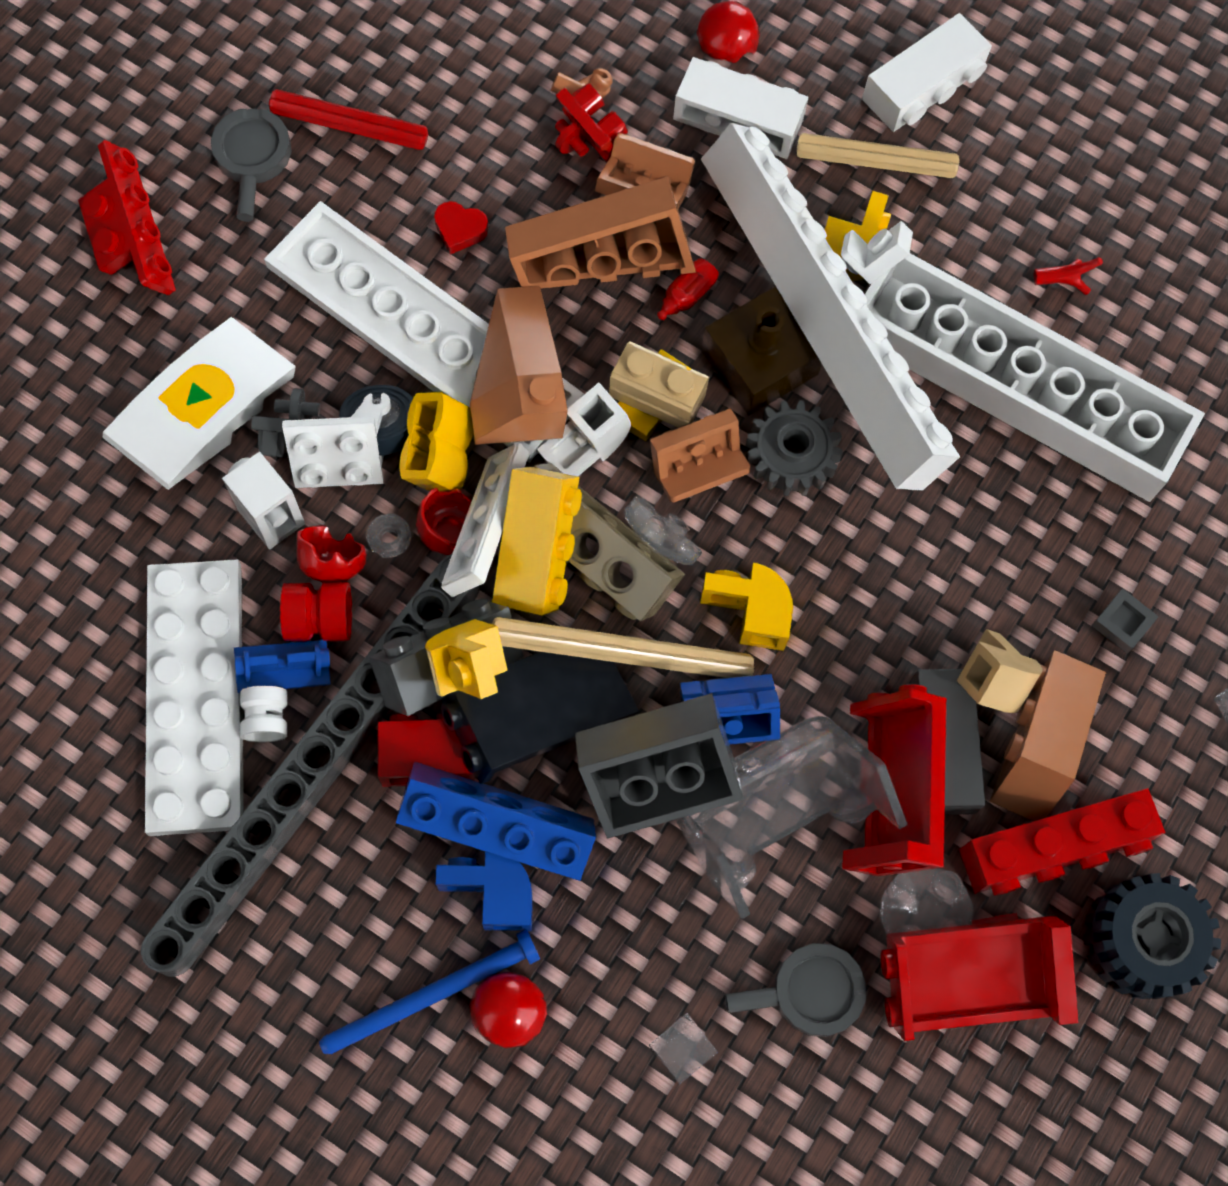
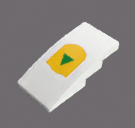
M230 317L195 343L138 394L103 431V438L169 490L230 445L232 432L263 410L264 399L294 378L296 366L234 318Z

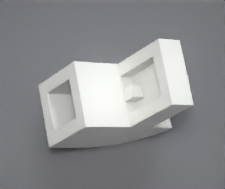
M599 382L567 409V416L570 422L565 425L563 438L548 439L537 449L547 463H552L564 474L579 476L599 458L605 461L623 442L631 428V422L626 412Z

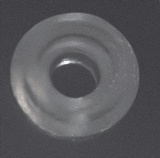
M383 514L376 517L369 524L366 539L370 549L375 554L385 558H392L401 555L409 547L411 530L408 523L402 517L395 514ZM386 532L397 534L396 540L391 543H385L381 538Z

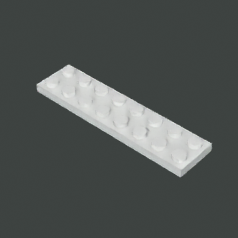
M320 201L264 259L266 267L432 391L442 392L470 407V400L489 324ZM562 378L568 409L584 393ZM548 439L506 442L503 444L510 447L520 443L530 452L527 459L530 463L539 453L537 449Z

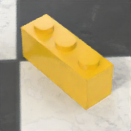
M534 467L512 469L492 599L493 603L537 615H545L559 610V606L563 604L568 589L564 573L566 561L571 558L574 550L575 538L571 534L573 516L577 515L581 506L582 493L578 489L580 477Z

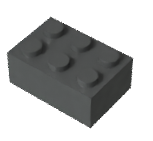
M712 693L575 733L578 769L607 839L744 800L737 765Z

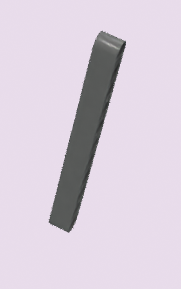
M452 554L447 555L438 564L147 934L141 946V956L148 968L167 977H176L184 974L194 964L378 726V722L388 713L390 709L385 706L381 692L370 694L365 691L367 682L376 678L369 657L384 650L383 645L392 639L403 636L411 637L423 631V626L427 621L421 619L420 616L425 609L430 607L440 608L443 610L440 618H450L463 612L462 607L476 599L480 591V585L454 597H451L441 588ZM354 713L359 716V722L352 730L341 731L336 728L339 718L343 715ZM327 750L331 753L330 759L324 767L318 769L308 767V759L315 751ZM298 787L301 789V796L294 805L289 807L279 805V796L286 788ZM261 824L271 826V835L265 843L261 845L250 844L249 836L256 826ZM231 862L240 863L241 872L238 879L231 884H221L219 875L222 868ZM200 901H208L210 913L207 919L199 924H191L189 912L192 906ZM176 940L179 946L176 959L169 964L161 965L158 959V952L165 942Z

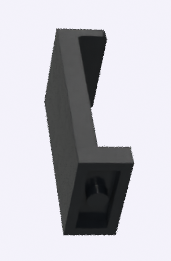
M538 652L506 664L508 671L494 676L498 693L480 699L457 690L445 695L441 705V715L446 727L450 731H455L462 745L461 757L463 763L470 773L475 772L480 784L490 781L498 771L576 741L575 733L632 717L639 712L614 662Z

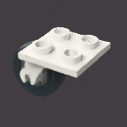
M372 385L359 389L348 396L340 408L339 418L283 421L282 428L295 488L383 484L382 462L384 455L402 450L409 436L407 416L413 398L406 391L398 387Z

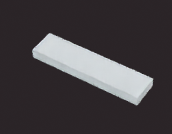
M520 443L488 457L442 581L441 588L451 597L485 583L503 531L512 469L525 467L530 453Z

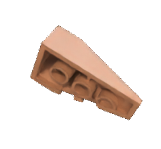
M540 286L497 289L470 400L475 445L563 438L568 410L562 373Z

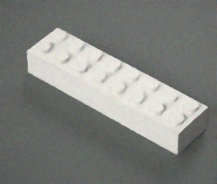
M910 253L909 256L875 280L865 293L867 298L865 304L873 317L884 325L888 333L886 338L894 351L905 359L909 370L1148 502H1151L1168 482L1205 415L1204 412Z

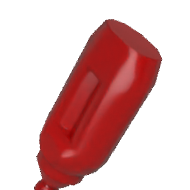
M702 258L693 261L696 273L680 274L668 286L665 298L662 300V310L657 313V317L660 320H665L667 315H675L694 306L716 283L719 272L715 266Z

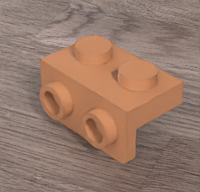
M618 133L614 140L611 157L598 176L595 192L609 195L668 176L679 209L688 192L695 160L635 137Z
M731 408L714 415H708L699 421L667 431L650 439L654 474L670 502L675 503L750 473V464L740 449L739 422Z

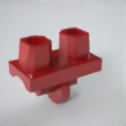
M590 83L581 87L572 95L566 88H563L555 96L563 105L562 111L572 124L569 125L564 119L559 120L555 124V128L560 133L555 146L562 154H568L575 150L582 157L589 151L588 146L584 143L586 139L607 163L611 157L617 134L628 133L625 123L613 110L597 124L594 122L591 116L605 104L602 97Z

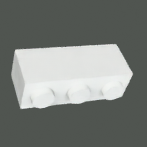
M958 13L868 75L862 100L892 132H895L906 123L913 125L925 114L930 106L936 102L939 104L946 102L955 93L957 87L966 81L969 83L976 81L987 68L986 60L992 45Z
M692 57L675 97L673 120L719 136L731 123L748 128L751 126L757 127L768 137V146L772 153L788 159L804 119L808 96L799 94L791 88H782L764 82L754 75L741 74L724 68L716 62Z

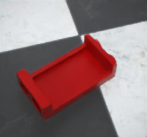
M915 684L899 686V692L891 694L871 693L867 695V700L850 704V714L866 718L869 722L865 847L843 850L842 869L884 876L944 868L947 698L927 693V687Z
M1057 916L886 934L887 949L881 950L880 953L883 976L885 979H890L891 997H886L884 1003L888 1026L894 1027L904 1041L914 1040V1032L1051 1017L1059 1025L1079 1023L1071 926Z

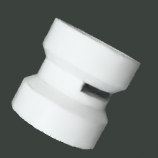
M253 686L242 689L240 691V706L245 710V719L240 723V738L251 742H274L285 739L287 737V722L283 719V709L287 706V690L276 686Z

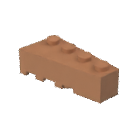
M668 176L505 227L509 258L521 287L540 286L542 289L578 285L580 279L597 278L601 282L617 281V275L642 273L643 278L660 276V271L680 269L681 274L696 273L689 243Z

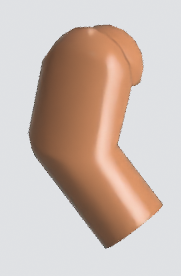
M602 68L594 70L593 74L579 81L558 72L550 91L557 94L563 88H566L572 95L575 91L590 83L599 95L604 98L610 92L613 79L611 74Z

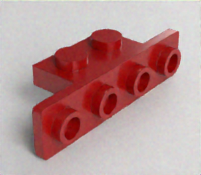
M103 140L98 144V149L107 179L78 199L99 271L112 275L133 260L139 281L144 287L170 295L176 291L171 276L172 268L163 251L160 241L161 234L154 222L149 207V196L142 185L137 159L128 149Z

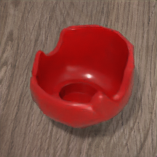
M723 1L708 8L701 16L696 33L701 49L705 54L714 60H726L732 63H737L746 53L754 54L760 38L758 23L752 11L737 1Z
M438 488L431 489L421 501L417 510L416 529L422 543L433 552L443 555L453 554L472 500L462 494L459 489L440 492Z
M326 525L305 527L297 532L298 566L304 575L315 581L323 583L345 582L360 573L366 565L365 546L354 541L350 533L346 534L343 540H336L332 537L329 527Z
M515 972L497 973L483 980L475 988L469 1004L472 1024L476 1032L488 1042L503 1048L519 1047L528 1044L541 1032L547 1016L543 992L529 978Z

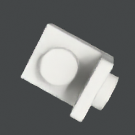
M900 221L890 230H880L867 244L854 230H851L844 237L841 256L852 273L860 274L871 284L909 256L913 232Z

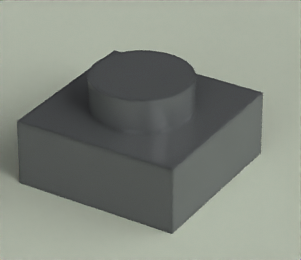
M1122 588L1091 626L1128 654L1159 616Z

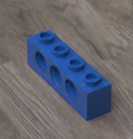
M418 762L413 764L396 819L397 824L578 881L582 878L596 839L593 818L484 783L480 784V782Z

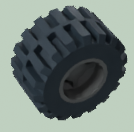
M1154 873L1141 877L1137 876L1113 885L1104 891V896L1096 898L1091 905L1096 911L1086 915L1084 925L1092 927V931L1089 934L1083 935L1084 945H1093L1094 954L1087 956L1091 966L1100 964L1103 968L1097 975L1104 982L1114 981L1116 983L1113 988L1115 991L1121 994L1133 993L1132 998L1158 999L1181 995L1192 991L1191 986L1201 985L1208 978L1204 971L1214 969L1218 959L1213 957L1211 953L1221 949V939L1213 938V929L1220 928L1217 918L1209 919L1206 911L1211 909L1212 906L1207 899L1197 900L1195 898L1198 890L1194 886L1187 884L1180 887V878L1171 875L1161 878L1160 873Z

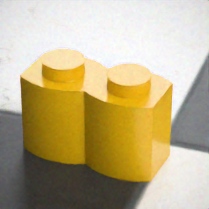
M442 392L416 393L410 404L407 416L409 436L404 443L400 456L399 469L401 479L427 491L433 488H438L440 492L454 489L461 490L468 469L466 450L473 437L470 407Z

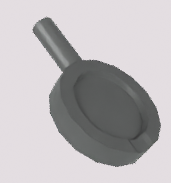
M238 109L224 116L215 126L211 137V148L215 163L221 172L233 181L240 182L237 218L244 222H250L254 218L256 183H263L278 176L288 165L292 149L288 129L278 116L264 109Z
M812 943L796 949L782 962L775 977L774 987L725 994V1001L728 1013L778 1006L781 1016L792 1028L808 1036L828 1037L846 1030L859 1018L866 1002V982L860 965L848 952L832 944Z

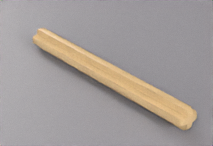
M501 617L494 618L491 623L498 626L501 644L504 647L723 678L752 676L754 673V658L746 653Z

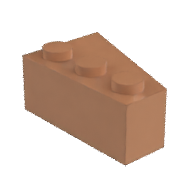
M1056 650L1053 651L1045 665H1041L1043 671L1032 688L1030 697L1026 698L1017 714L1015 723L1019 725L1004 754L1005 762L989 800L991 803L1032 821L1046 818L1074 782L1106 674L1103 670Z

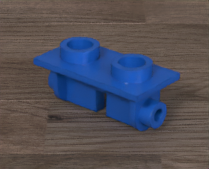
M318 640L234 648L237 693H240L242 689L253 686H276L292 689L331 685L329 673L330 656L327 641Z

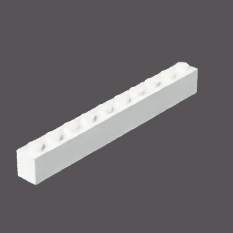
M731 123L704 154L701 161L895 488L924 490L960 458L951 443L953 441L951 433L936 419L929 407L931 403L928 396L915 385L907 372L909 370L907 362L900 354L894 351L886 338L888 336L886 328L879 320L873 317L865 304L867 302L865 294L849 278L845 271L847 266L844 260L833 252L825 239L827 237L826 231L812 218L806 208L807 201L798 190L794 189L787 177V168L780 160L775 158L770 150L768 137L757 127L751 126L748 128Z

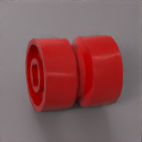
M349 582L322 583L318 590H315L311 583H283L280 600V622L284 641H310L314 634H319L323 641H350L353 614L352 593Z

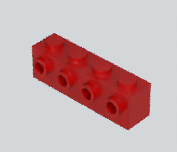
M1149 788L971 839L959 851L974 894L992 889L993 895L998 896L1020 889L1019 881L1036 876L1038 883L1064 876L1066 875L1065 867L1080 863L1082 870H1086L1110 862L1108 855L1124 851L1125 856L1130 857L1153 849L1151 841L1166 832Z

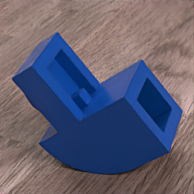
M485 851V866H476V859L466 857L449 858L448 865H436V886L438 891L484 892L482 919L484 930L523 931L527 929V931H532V888L529 876L520 862Z

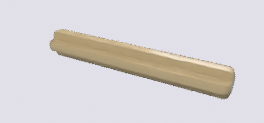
M807 133L800 134L797 143V156L806 159L954 178L959 168V155L955 153Z

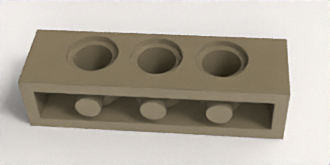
M552 463L534 466V468L563 473ZM578 486L582 493V500L577 515L573 516L571 534L574 535L575 544L572 556L566 563L570 562L582 572V580L591 588L597 591H605L616 601L614 603L615 607L626 617L643 621L654 616L685 576V573ZM589 533L593 534L598 540L599 551L597 555H593L587 548L586 539ZM622 562L629 564L633 570L631 584L625 582L620 575V565Z

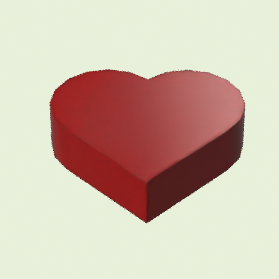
M449 201L442 203L435 210V225L450 255L481 242L488 235L487 216L479 209H464L461 204Z

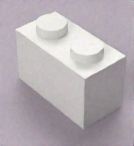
M260 451L251 458L245 457L231 466L228 474L222 478L237 510L269 550L305 525L292 490Z

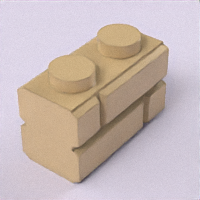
M629 341L610 376L609 394L613 399L680 428L693 423L706 396L709 376L693 369L689 371L686 369V366Z

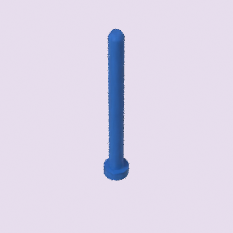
M527 929L516 934L519 941L323 1036L319 1041L322 1052L324 1054H333L526 958L530 965L541 960Z

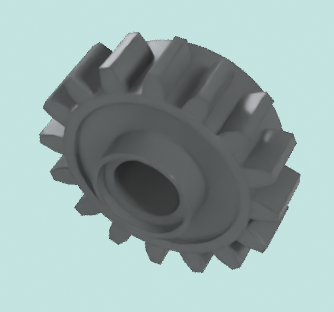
M799 400L796 409H790L786 401H781L778 413L767 407L764 410L763 420L754 419L751 427L753 433L748 434L745 447L751 449L748 451L746 459L749 464H756L753 476L755 479L763 477L768 482V490L771 491L776 487L783 490L784 496H789L791 491H799L802 496H805L813 485L819 490L822 489L826 481L825 476L833 478L838 467L835 463L840 462L843 450L837 447L842 435L840 432L830 433L835 420L831 417L822 421L819 418L821 411L819 406L815 407L811 412L805 411L804 401ZM795 445L798 446L803 452L792 453L789 452L784 446Z

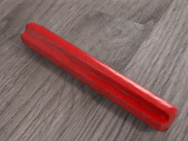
M279 89L273 90L269 99L270 112L276 115L417 150H423L428 140V128L424 125Z

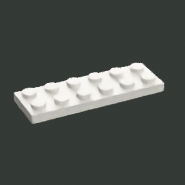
M238 559L147 565L145 833L148 836L229 831L244 812L243 739L240 738L243 708L240 706V693H237L234 648L242 647V571Z

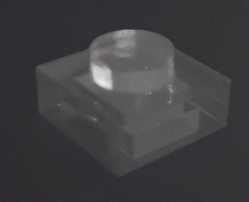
M688 1013L648 1045L679 1085L718 1053Z

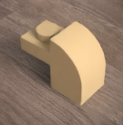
M986 629L958 677L957 682L977 704L1007 713H1017L1043 669L1037 660L1021 655L1000 633Z

